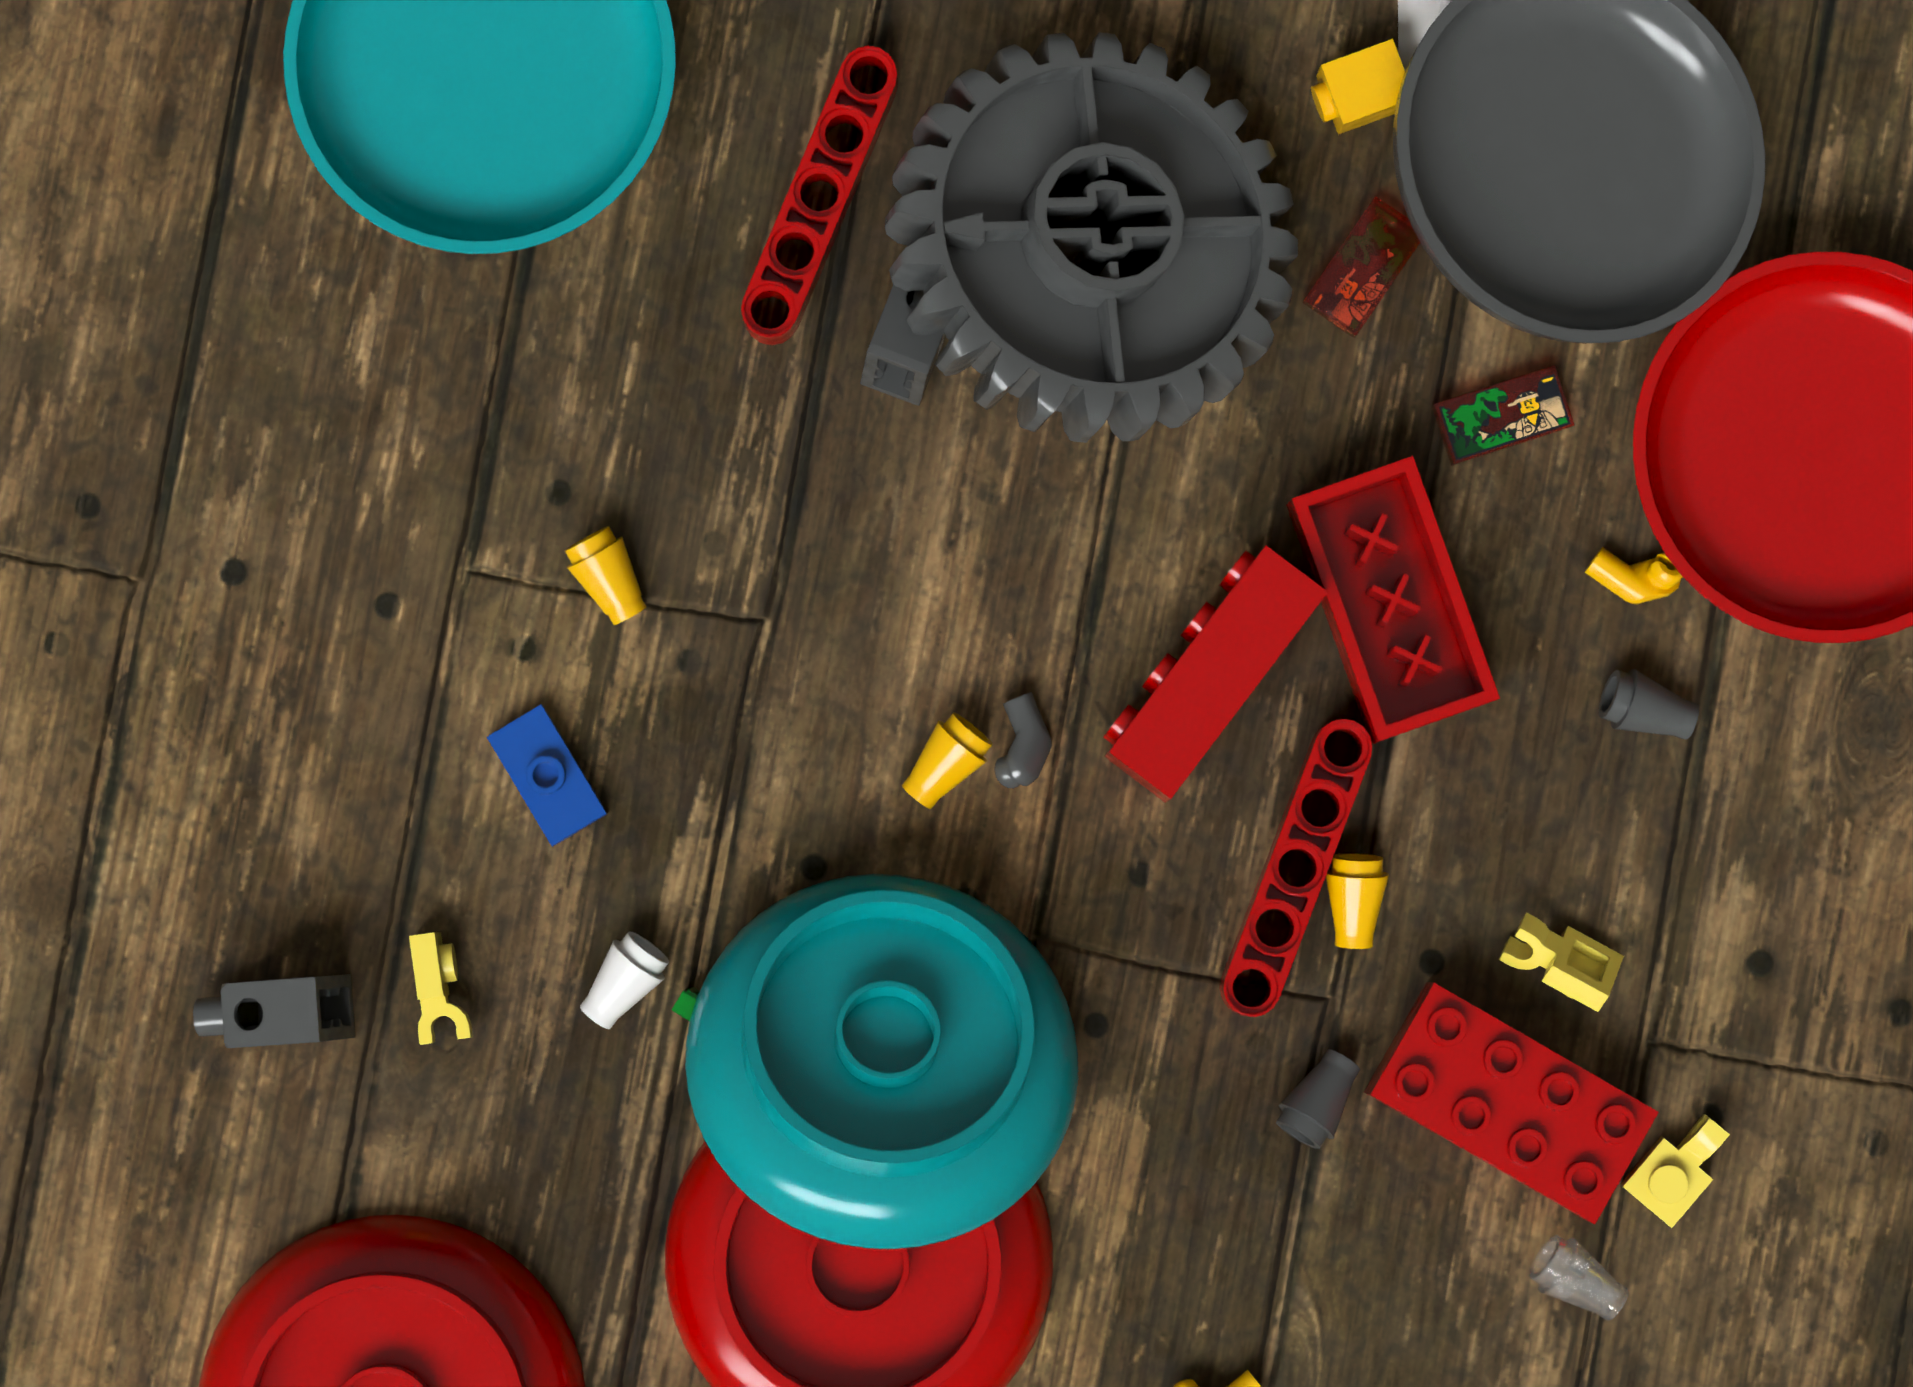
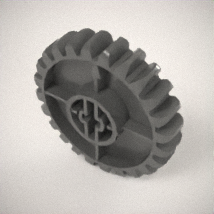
M1101 32L1096 35L1081 57H1079L1074 42L1065 33L1046 35L1032 57L1028 51L1015 44L999 49L987 65L985 72L973 68L963 71L954 79L946 91L944 104L936 103L926 110L913 130L912 140L915 147L905 152L892 175L893 186L902 197L893 205L885 217L886 235L895 242L907 247L889 269L891 280L894 286L905 291H923L924 293L922 299L906 318L913 334L929 335L943 331L949 342L939 353L935 361L938 369L945 376H951L972 366L981 374L974 388L973 401L988 410L997 405L1007 393L1019 398L1017 409L1019 427L1032 432H1036L1055 411L1062 413L1063 429L1069 440L1087 443L1105 424L1106 420L1111 431L1121 441L1139 440L1156 420L1168 428H1178L1187 424L1200 411L1204 401L1210 403L1219 402L1241 383L1244 375L1243 368L1255 364L1269 350L1274 338V333L1269 323L1276 320L1289 307L1292 299L1291 286L1279 274L1298 257V239L1288 230L1273 227L1294 205L1290 188L1279 183H1262L1259 177L1262 171L1277 156L1270 141L1256 139L1242 143L1235 132L1248 115L1249 111L1238 99L1227 100L1213 109L1204 101L1210 87V74L1195 66L1189 69L1178 82L1167 77L1168 57L1165 48L1149 43L1133 63L1124 62L1122 45L1115 34ZM1119 275H1132L1124 278L1119 277Z

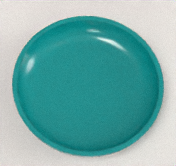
M293 0L286 25L283 50L284 82L295 128L307 154L331 188L356 212L376 226L399 238L424 247L465 254L503 253L549 242L578 228L610 205L636 177L659 139L669 111L676 68L675 37L671 14L666 0Z
M868 874L824 881L801 889L777 901L758 914L725 947L708 973L696 998L686 1040L685 1069L693 1113L705 1142L716 1161L730 1179L751 1200L768 1213L796 1229L835 1243L873 1249L920 1247L946 1241L980 1227L1014 1205L1037 1182L1059 1150L1072 1117L1079 1079L1076 1036L1066 998L1051 968L1032 942L1011 921L971 895L944 884L902 875Z

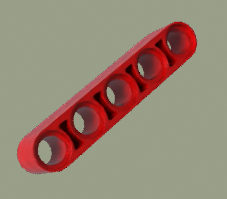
M858 47L850 52L842 62L745 292L741 306L743 321L751 337L760 343L768 345L784 343L798 329L893 104L898 87L896 65L891 56L879 47ZM863 66H876L887 76L886 84L878 92L872 94L861 93L852 85L851 79L853 74ZM843 123L854 125L863 135L859 146L853 151L845 153L834 150L826 141L830 130L836 125ZM814 182H828L837 190V201L829 209L824 211L811 210L802 201L803 192L807 186ZM789 240H803L814 250L812 260L802 269H787L777 259L780 248ZM765 298H778L785 302L789 308L787 319L777 328L768 329L761 327L753 319L754 308Z
M1339 719L1331 721L1317 730L1311 740L1221 977L1220 992L1222 1000L1229 1009L1239 1015L1249 1017L1265 1015L1275 1007L1283 991L1371 759L1373 748L1371 737L1364 726L1354 720ZM1334 731L1347 732L1357 742V757L1349 766H1336L1325 755V740ZM1313 790L1324 791L1330 795L1336 809L1333 819L1323 827L1313 826L1308 823L1302 814V801L1306 794ZM1293 849L1307 854L1313 866L1312 876L1308 882L1299 887L1290 886L1285 883L1278 869L1282 856ZM1270 909L1279 910L1285 914L1290 924L1289 936L1285 942L1274 947L1262 943L1255 929L1260 915ZM1255 969L1262 973L1266 979L1268 986L1267 994L1259 1004L1248 1007L1239 1003L1235 998L1233 983L1237 975L1244 970Z

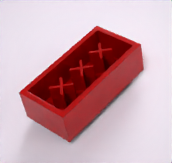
M1413 456L1294 497L1288 502L1286 506L1312 579L1328 591L1321 604L1372 744L1500 699Z
M1267 545L1256 557L1247 550L1244 551L1219 584L1228 594L1217 609L1206 601L1180 635L1190 644L1177 660L1167 653L1141 686L1151 694L1141 709L1137 711L1128 704L1103 736L1104 739L1112 744V747L1104 757L1163 802L1172 799L1328 593V591Z
M1434 982L1425 983L1364 1090V1093L1592 1224H1596L1659 1113Z

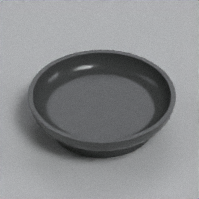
M1453 0L1431 24L1413 53L1403 76L1397 97L1393 122L1395 174L1403 205L1421 245L1441 273L1469 301L1501 322L1534 336L1560 342L1582 344L1609 343L1640 338L1663 330L1687 317L1720 289L1739 263L1756 227L1765 183V147L1757 104L1737 58L1720 33L1688 0Z

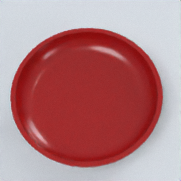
M1809 252L1765 261L1727 279L1720 289L1702 306L1678 321L1665 337L1651 362L1642 384L1633 429V462L1636 485L1643 510L1657 541L1682 577L1704 598L1744 624L1769 634L1813 643H1848L1870 640L1913 626V271L1872 256L1847 252Z
M706 1142L696 1152L679 1185L668 1220L665 1242V1278L674 1322L687 1352L711 1387H1007L1022 1367L1039 1334L1050 1298L1053 1276V1242L1050 1220L1037 1182L1010 1208L993 1220L965 1234L920 1247L900 1249L863 1248L843 1245L815 1237L788 1225L768 1213L751 1200L730 1179L716 1161Z
M398 1214L355 1218L323 1227L299 1238L271 1257L245 1282L225 1309L214 1330L205 1354L199 1380V1387H586L578 1350L564 1316L547 1290L525 1266L494 1242L468 1229L431 1218Z

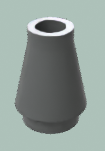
M1631 669L1628 673L1615 670L1605 684L1599 703V717L1611 721L1613 729L1669 735L1687 740L1693 733L1699 716L1698 704L1685 700L1636 669Z
M1328 1049L1322 1060L1279 1104L1282 1113L1277 1119L1276 1124L1298 1141L1312 1148L1320 1149L1326 1138L1334 1139L1352 1084L1360 1071L1359 1066L1344 1055Z

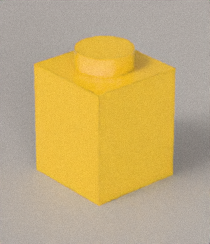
M1393 39L1320 66L1316 75L1319 84L1311 86L1313 100L1322 121L1333 120L1338 135L1395 114L1397 97L1405 70Z

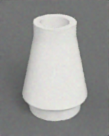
M629 931L622 941H613L588 996L580 1005V1009L598 1025L611 1029L624 1013L665 979L662 971L669 963L668 958L651 942Z

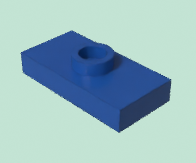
M542 704L487 736L488 741L552 847L608 814Z

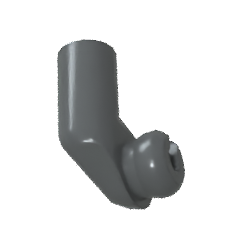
M1032 692L1003 704L1016 737L1008 750V754L996 760L994 772L999 783L1010 789H1014L1019 785L1029 786L1039 778L1052 747L1051 737Z

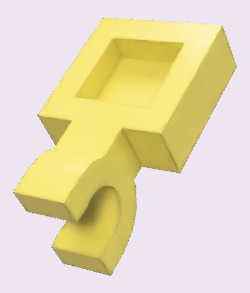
M1526 912L1515 934V937L1518 939L1512 936L1509 937L1499 960L1521 970H1531L1539 966L1545 968L1546 971L1542 979L1543 983L1599 1012L1610 996L1624 956L1570 926H1567L1560 936L1550 931L1541 920Z
M441 932L409 936L417 998L420 1000L422 1016L418 1022L419 1044L435 1043L433 1027L435 1021L441 1016H447L455 1022L458 1039L473 1037L472 1025L468 1014L461 1007L449 1003L448 995H450L448 982L458 981L457 960L453 943L443 944Z
M1703 1114L1677 1148L1661 1136L1620 1185L1668 1226L1673 1228L1713 1181L1699 1166L1723 1144L1730 1134L1706 1114Z

